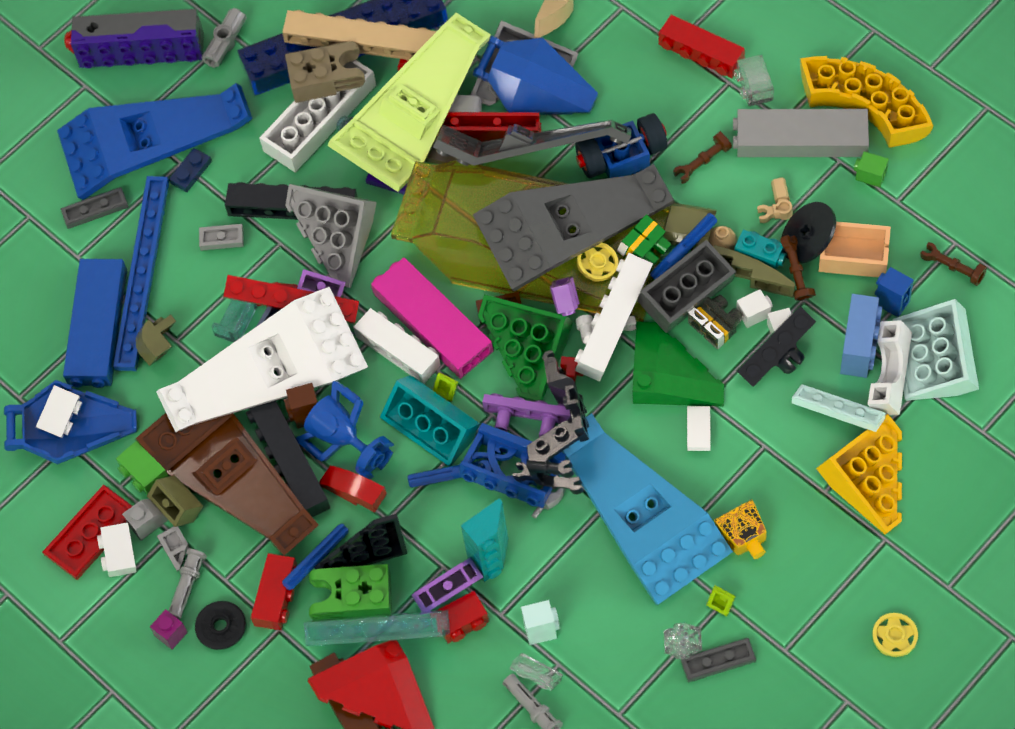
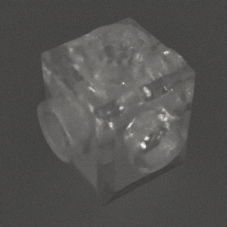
M677 623L672 628L664 630L665 653L675 656L676 659L683 660L689 658V655L702 651L701 628L687 623Z

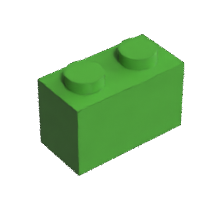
M137 441L116 457L119 464L118 471L125 478L129 476L133 480L132 485L140 493L144 491L148 495L156 479L169 477L166 470Z

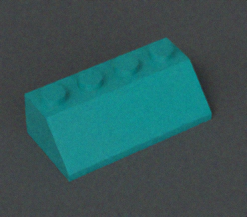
M411 375L396 380L380 415L381 419L448 466H452L471 444L480 426L479 422Z
M500 498L461 525L467 558H472L481 572L484 582L488 579L496 578L504 569L508 533L503 503Z

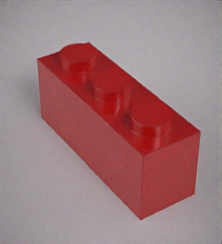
M267 554L251 614L254 626L281 631L283 623H287L289 616L287 607L288 603L292 602L294 598V589L287 590L283 586L282 581L298 566L294 557Z

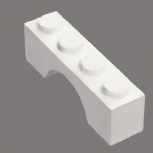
M902 320L880 322L877 342L881 351L882 369L878 381L870 385L868 405L871 408L889 415H900L912 336L911 330Z

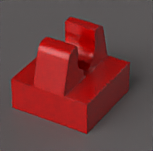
M561 356L560 366L564 371L562 374L572 378L576 383L577 376H584L575 371L578 364L574 361L576 357Z

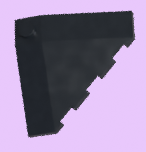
M397 513L370 522L365 528L314 566V569L366 566L408 554Z

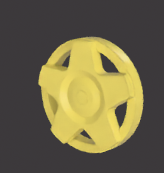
M600 243L595 246L603 248L600 251L591 248L584 252L586 258L582 260V254L577 256L578 270L586 278L594 282L605 281L611 278L618 266V256L613 248L605 243ZM610 256L613 257L614 264L609 261Z
M889 613L877 620L873 628L872 637L875 646L881 653L886 656L901 657L909 654L916 646L918 631L916 625L909 617L900 613ZM888 619L887 626H879L883 621ZM900 619L905 621L909 625H901ZM914 635V640L910 645L908 638ZM877 637L883 640L882 645L879 643ZM896 648V649H898L899 651H898V652H894V651H892V650Z

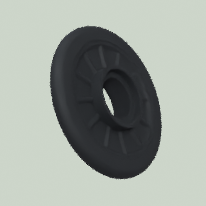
M217 601L207 605L200 611L195 621V632L199 641L206 647L215 650L227 649L235 645L242 638L246 628L244 613L237 605L228 601ZM224 620L227 622V625L223 630L214 629L217 621Z

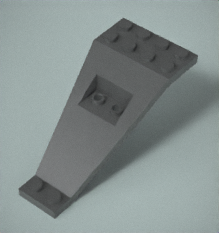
M613 120L534 133L531 130L514 124V126H508L502 139L481 142L446 125H442L433 148L437 149L436 152L442 156L448 157L451 155L457 158L456 161L465 166L471 164L474 166L606 135L611 136L610 140L622 145L623 142L628 144L631 138V128Z
M652 164L635 175L510 192L474 213L473 216L511 289L516 291L559 265L634 226L646 214L650 217L675 203L656 166ZM565 208L566 213L560 215V211ZM576 227V232L571 234L570 229Z

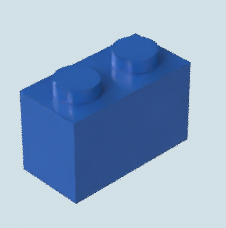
M892 267L888 269L886 274L881 273L876 282L878 288L875 291V295L879 297L878 306L899 317L910 302L914 280Z

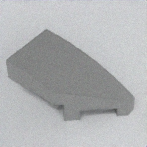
M173 526L157 535V538L178 572L182 567L188 543L179 527Z

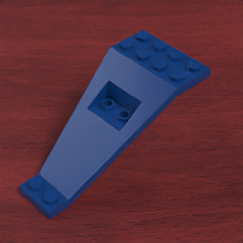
M235 83L221 94L88 108L58 129L57 132L77 196L85 200L119 176L233 132L253 118L241 85Z

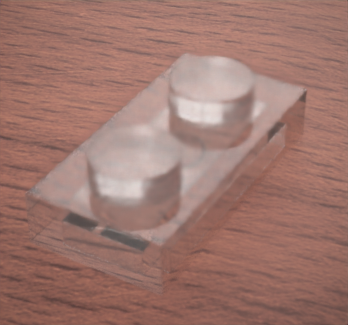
M524 653L516 657L510 666V669L520 677L528 678L537 683L539 687L550 691L561 682L563 676L562 673Z

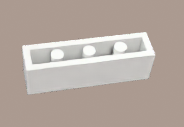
M370 308L353 327L356 338L423 384L441 366L439 354L434 348L424 346L418 337L408 335L399 324H393L388 321V318L380 311L375 312Z

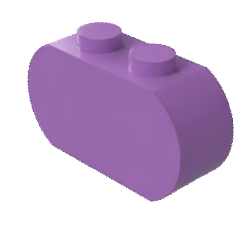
M470 557L414 592L411 596L423 615L483 578Z

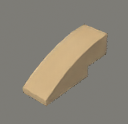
M544 0L535 19L534 38L547 35L561 26L573 12L574 0Z

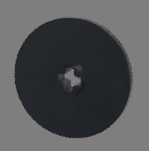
M812 202L798 209L789 219L783 230L782 237L789 235V237L796 236L798 241L796 253L799 264L812 261L827 248L836 229L835 213L825 203ZM784 249V253L786 254V258L789 259L788 253H787V252L785 251V249Z

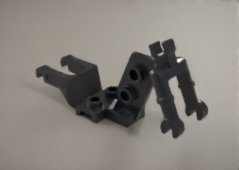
M549 350L542 357L545 364L547 384L557 403L564 404L566 410L570 409V417L527 445L529 461L526 464L517 462L516 467L518 470L523 471L521 473H513V477L516 481L532 480L538 486L552 487L553 489H569L571 493L577 495L581 494L584 490L581 486L582 481L580 477L568 478L574 475L571 469L573 466L571 461L563 460L560 463H551L549 460L578 440L580 442L589 440L587 429L589 428V423L585 417L587 409L583 403L582 395L578 394L576 383L572 378L562 374L564 371L562 367H558L554 352Z

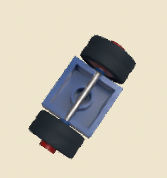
M651 113L637 119V128L633 120L622 124L631 128V138L628 144L624 142L622 145L611 141V136L608 135L576 142V160L579 167L582 168L588 178H593L603 173H606L608 178L629 176L649 167L650 155L668 148L666 129L657 115Z

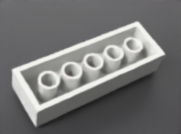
M357 60L349 62L343 67L359 68L365 75L363 86L336 92L337 95L298 103L294 101L260 137L263 152L296 173L376 86L374 71Z

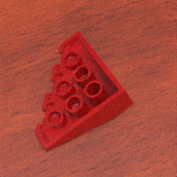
M396 638L375 645L307 680L319 701L328 704L330 699L342 704V710L356 716H360L362 712L375 717L373 722L391 729L392 725H395L402 729H434L408 658Z

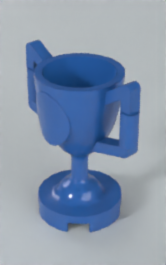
M338 381L332 382L331 395L322 398L306 417L304 429L307 433L296 438L297 442L307 452L320 461H327L342 446L353 445L361 452L355 470L359 475L368 479L374 477L371 472L376 467L382 470L393 454L389 447L394 446V443L384 436L376 438L368 445L357 438L356 424L363 406V400ZM340 393L354 404L351 415L339 402ZM316 437L332 445L323 453L307 440Z

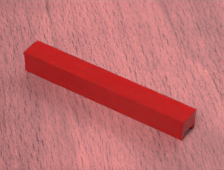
M448 112L443 125L481 142L502 139L508 126H514V124L531 130L534 133L541 132L539 113Z

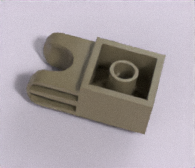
M350 41L285 54L295 103L337 95L336 92L363 86L365 75L359 68L343 67L358 58L360 53L359 46L355 42Z

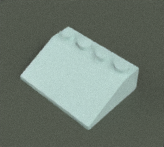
M956 299L893 319V321L902 320L912 332L903 389L906 401L959 396L979 390L966 309Z

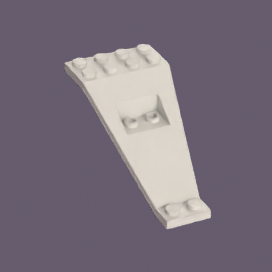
M330 287L292 301L186 377L174 384L159 389L156 393L175 432H178L198 423L288 397L287 389L309 383L313 384L314 389L331 384L333 381H338L366 369L368 365Z

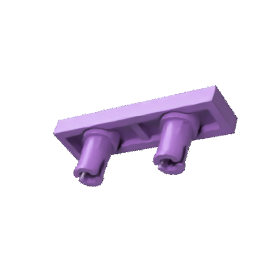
M496 393L491 395L484 394L482 401L484 412L497 414L495 428L506 432L508 431L511 416L542 421L539 437L553 429L555 423L560 424L570 417V409L566 410L564 404L552 405L541 400L535 402L526 401L521 397L507 398Z

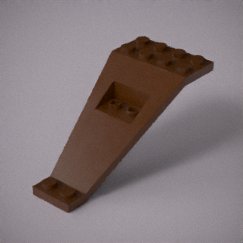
M165 413L135 438L166 470L168 476L175 475L187 488L268 538L282 556H285L319 526L233 413L192 425L178 432H175ZM231 455L238 457L237 463H233L230 460ZM214 470H219L221 472V476L219 478L214 477Z

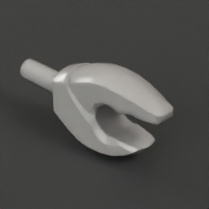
M559 488L558 491L551 492L544 508L549 510L555 507L561 501L565 489ZM537 507L531 516L536 519L544 508Z

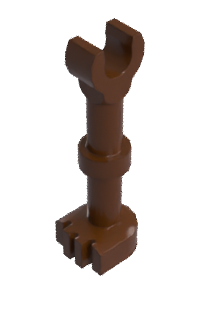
M721 131L713 137L714 146L705 152L699 153L698 157L688 165L677 166L673 170L675 176L680 173L685 174L680 178L682 184L688 182L694 170L702 164L706 165L709 163L710 158L721 150L727 152L732 148L730 141Z
M789 235L781 237V244L788 253L791 265L789 268L790 274H793L797 288L793 292L795 301H803L804 299L816 296L814 288L805 287L802 276L803 267L799 264L796 253L798 244L796 236L789 237Z
M931 242L927 243V249L931 251L930 253L921 251V258L923 260L938 261L948 266L949 270L953 272L958 271L970 277V283L976 286L985 277L987 271L985 265L979 263L975 269H972L960 263L959 259H952L940 253L935 244Z

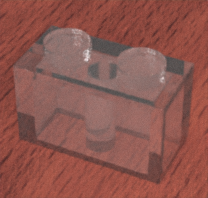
M762 55L737 60V69L734 70L736 81L741 83V97L746 99L748 107L773 101L774 88Z

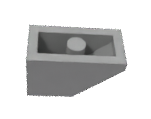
M150 499L140 500L122 514L129 527L140 540H143L168 521Z

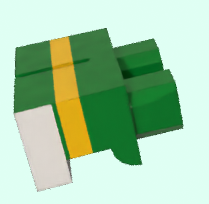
M646 214L621 241L617 252L622 256L630 253L653 263L652 269L659 260V257L652 250L656 249L664 255L672 244L664 237L666 231Z

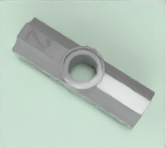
M230 9L221 25L214 29V37L202 56L203 62L213 68L219 67L227 51H230L235 46L234 39L246 20V15L239 9Z

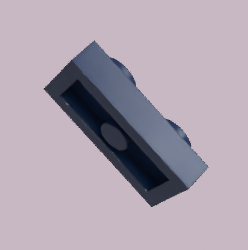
M193 148L169 178L170 184L188 192L212 162L211 157Z

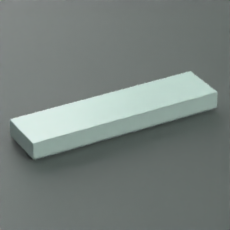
M803 384L800 385L792 396V404L874 432L878 430L885 420V412Z

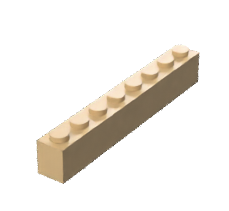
M287 10L283 37L285 43L312 47H323L351 41L359 46V52L362 54L410 60L437 31H431L423 27L417 29L406 25L395 26L388 25L385 22L374 23L367 22L364 19L353 20L346 19L343 16L331 17L322 13L310 14L301 10Z

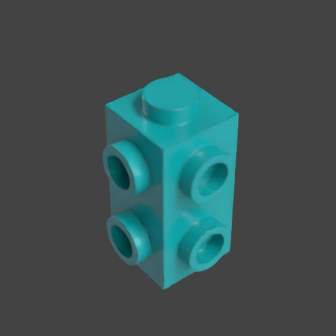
M743 230L735 245L734 251L757 259L777 270L778 266H783L786 259V254L780 241L760 236L754 231Z

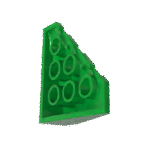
M484 294L478 317L481 323L487 325L490 331L488 336L495 350H499L504 358L502 363L509 377L514 378L518 386L516 388L518 395L533 401H542L548 388L545 364L542 358L543 354L546 351L552 350L555 354L554 357L559 362L573 321L567 316Z
M637 322L632 389L633 404L724 407V384L719 379H715L708 372L707 367L697 358L694 359L686 351V347L675 337L672 338L668 333H665L656 322Z

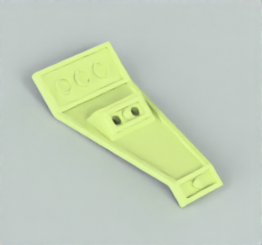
M455 13L360 112L329 140L328 146L399 192L421 170L477 52L489 41L491 35L458 13Z

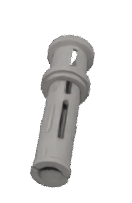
M187 549L186 561L179 570L181 575L180 581L168 610L179 620L182 618L183 610L194 581L200 576L199 570L202 561L206 560L207 557L206 554L195 549Z
M510 674L505 678L503 685L529 712L533 723H537L542 729H560L563 723L552 716L548 706L541 705L515 674Z

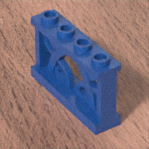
M484 423L480 425L473 443L459 465V476L461 478L540 508H544L553 489L552 487L545 486L541 490L536 489L537 485L532 480L516 481L513 475L506 476L497 461H505L515 456L526 464L529 461L527 445L532 443V441ZM482 444L487 446V453L478 452ZM560 452L549 461L551 463H560L566 460V454ZM476 459H488L480 461L478 466L472 465V462Z

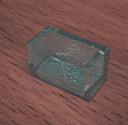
M230 299L231 302L220 324L213 323L212 325L214 335L231 342H235L243 337L257 309L256 304Z

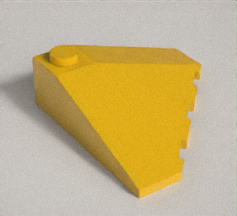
M889 414L885 415V420L876 432L868 429L816 468L834 491L884 535L902 522V513H897V501L902 500V483H897V471L902 470V453H897L898 441L902 440V431Z

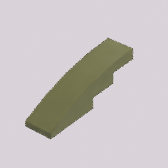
M714 245L718 253L736 271L735 277L750 280V288L794 297L795 283L779 271L745 254Z

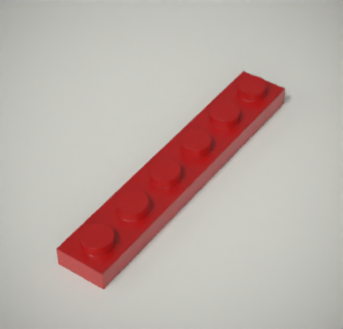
M227 275L223 298L282 309L292 301L314 292ZM334 296L346 322L355 324L359 301Z

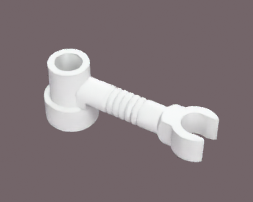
M582 315L575 320L582 341L587 332H592L595 327L591 325L593 321L591 315ZM629 316L623 331L636 329L635 316Z

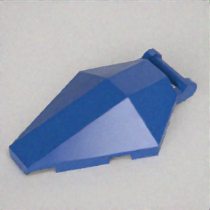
M490 36L483 57L472 74L479 79L489 82L507 112L569 115L573 113H590L598 97V92L544 38L504 42L494 36ZM495 48H498L499 51L493 62L490 73L485 72V70L488 66V63L493 55Z
M58 380L49 384L36 394L34 398L24 404L7 405L4 407V415L6 416V441L4 442V449L7 451L24 449L55 464H60L137 432L136 409L124 407L115 400L89 391L84 393L73 389L72 385ZM54 385L79 395V401L82 402L78 414L73 413L70 422L73 425L69 434H64L63 438L36 427ZM16 415H22L23 439H16Z

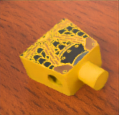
M752 499L714 520L720 533L736 555L749 551L753 559H758L766 553L761 543L766 540L767 532Z

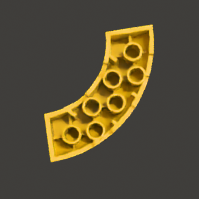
M827 56L800 58L801 77L809 107L833 106L844 109H868V120L882 133L889 148L917 142L931 133L933 124L923 104H920L915 98V94L905 88L901 81L887 72L885 74L877 70L874 65L862 61L860 63L849 61L845 57H841V59H830Z

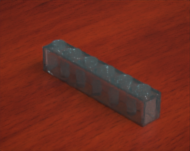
M448 610L311 620L304 622L306 646L442 637L450 634Z

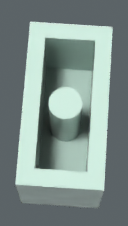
M549 600L521 607L529 645L557 639L556 630L560 629L556 607L551 608Z

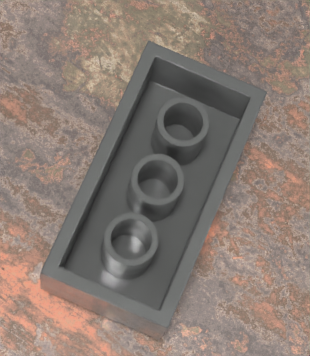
M705 240L642 289L637 302L667 333L688 317L690 310L694 307L697 309L699 306H702L730 284L736 271Z

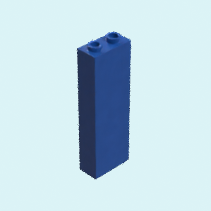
M80 259L63 372L66 383L72 385V387L93 386L103 388L104 386H112L113 364L127 268L123 259Z

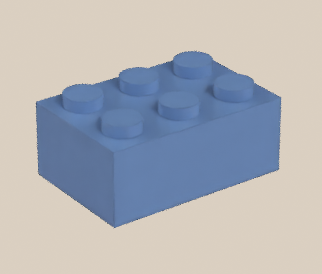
M852 294L840 374L867 378L868 370H873L882 307L878 306L879 297Z

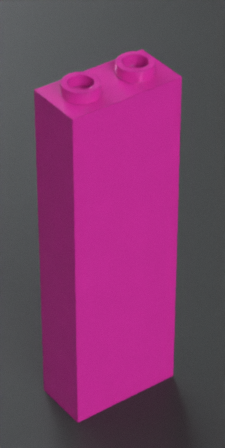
M405 257L400 261L394 262L388 271L383 275H378L373 280V283H371L373 295L428 348H434L439 354V359L459 379L464 377L493 352L492 341Z

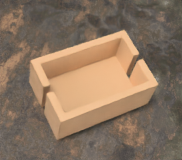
M836 222L833 238L827 248L820 254L819 272L878 278L881 273L886 274L891 226Z

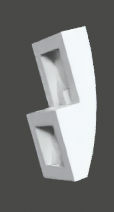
M687 406V451H710V406Z

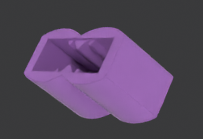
M570 276L553 281L550 290L557 314L562 313V316L574 314L580 301L573 277Z

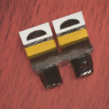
M720 294L712 300L707 297L701 306L697 309L694 307L688 312V323L701 335L704 334V338L717 350L736 333V326L742 320V313L736 308H733L728 314L724 311L728 306V302Z

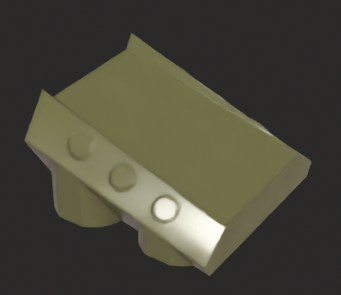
M679 203L671 204L664 228L666 231L664 237L673 245L679 244L708 213L715 216L717 210ZM712 228L696 243V245L691 250H694L705 240L709 241Z

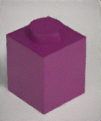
M166 609L150 626L155 637L171 650L188 633L183 622Z

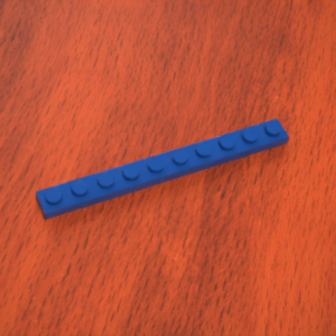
M147 176L113 364L115 370L137 371L139 353L136 348V336L146 320L169 187L168 177Z

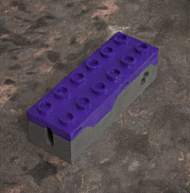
M197 9L72 17V29L64 36L65 47L75 54L80 68L112 67L117 65L132 66L134 64L174 63L180 61L194 62L202 60L204 32Z

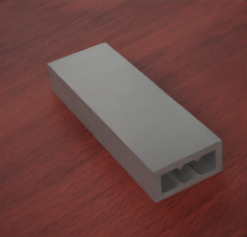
M738 109L737 118H733V131H737V136H733V149H737V157H862L863 152H868L869 149L868 109Z

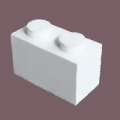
M54 385L36 427L60 438H63L64 434L68 435L73 425L70 422L73 413L77 415L82 405V402L79 401L80 396Z
M128 523L100 527L101 535H97L99 549L104 548L105 557H101L103 571L108 570L109 577L136 573Z

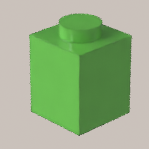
M864 151L861 159L857 158L853 171H856V180L881 188L888 169L889 159Z

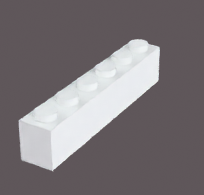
M628 253L625 260H620L616 269L619 275L617 278L612 277L608 286L611 292L609 296L604 295L599 307L603 308L601 314L596 312L591 323L595 327L592 332H587L583 343L586 344L584 351L579 349L574 361L578 364L575 371L600 382L653 263Z

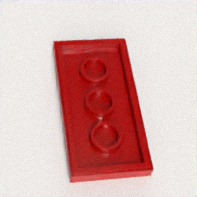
M103 484L42 553L78 580L104 551V548L99 549L97 535H101L100 527L127 523L122 514L130 509L132 505Z

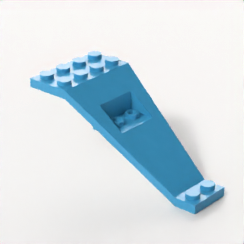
M591 413L586 416L589 423V428H587L589 440L583 442L578 440L563 450L562 453H565L566 459L571 461L573 465L571 468L576 476L580 477L583 488L629 565L654 603L658 605L733 551L705 510L608 436ZM649 500H652L654 502V506L652 508H649L647 505V502ZM631 512L635 514L634 521L629 519Z

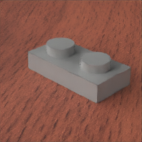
M243 225L200 227V250L244 247Z

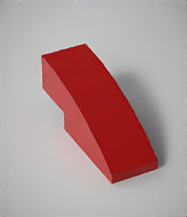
M331 465L319 481L320 486L356 506L359 504L374 513L387 495L384 486L349 470Z

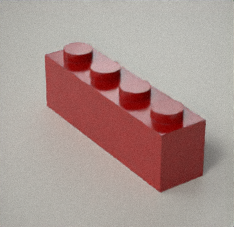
M670 15L659 31V45L664 49L676 52L685 59H691L702 67L713 69L722 76L733 78L745 60L744 47L674 15Z

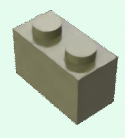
M175 475L156 479L147 495L174 527L193 523L203 507L200 501Z

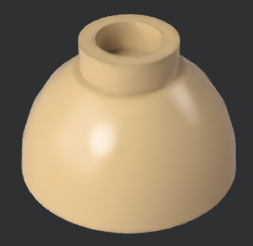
M717 226L711 230L708 242L713 247L716 245L734 250L737 237L731 228Z

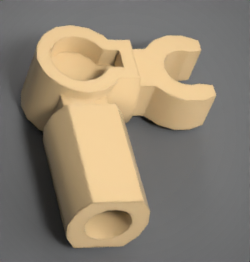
M777 178L771 181L776 204H772V206L759 205L757 207L758 213H766L764 216H759L760 223H767L772 218L788 220L792 217L793 208L789 201L785 178Z

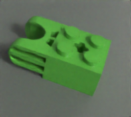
M388 564L315 569L309 573V582L314 587L331 590V595L328 599L311 605L309 617L314 621H356L392 618L391 574Z

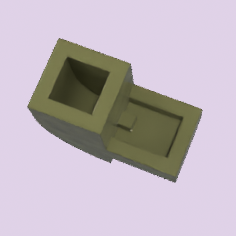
M171 314L165 319L162 317L158 318L154 323L147 320L136 336L137 351L149 366L163 357L172 347L163 336L176 322Z

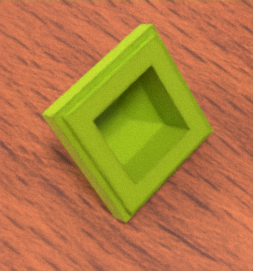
M439 372L433 391L451 402L453 401L458 381Z
M715 585L706 606L727 617L736 596Z

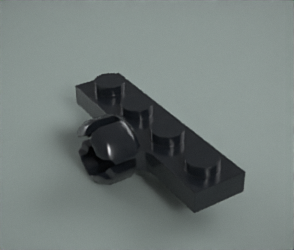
M798 306L736 371L752 387L774 366L779 367L786 374L794 372L797 368L788 358L790 357L797 365H801L805 357L797 348L796 343L816 321L801 306Z

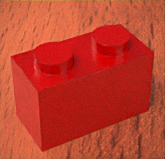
M475 591L433 612L434 620L447 644L452 641L458 642L462 640L465 634L473 630L479 631L489 622L488 614Z

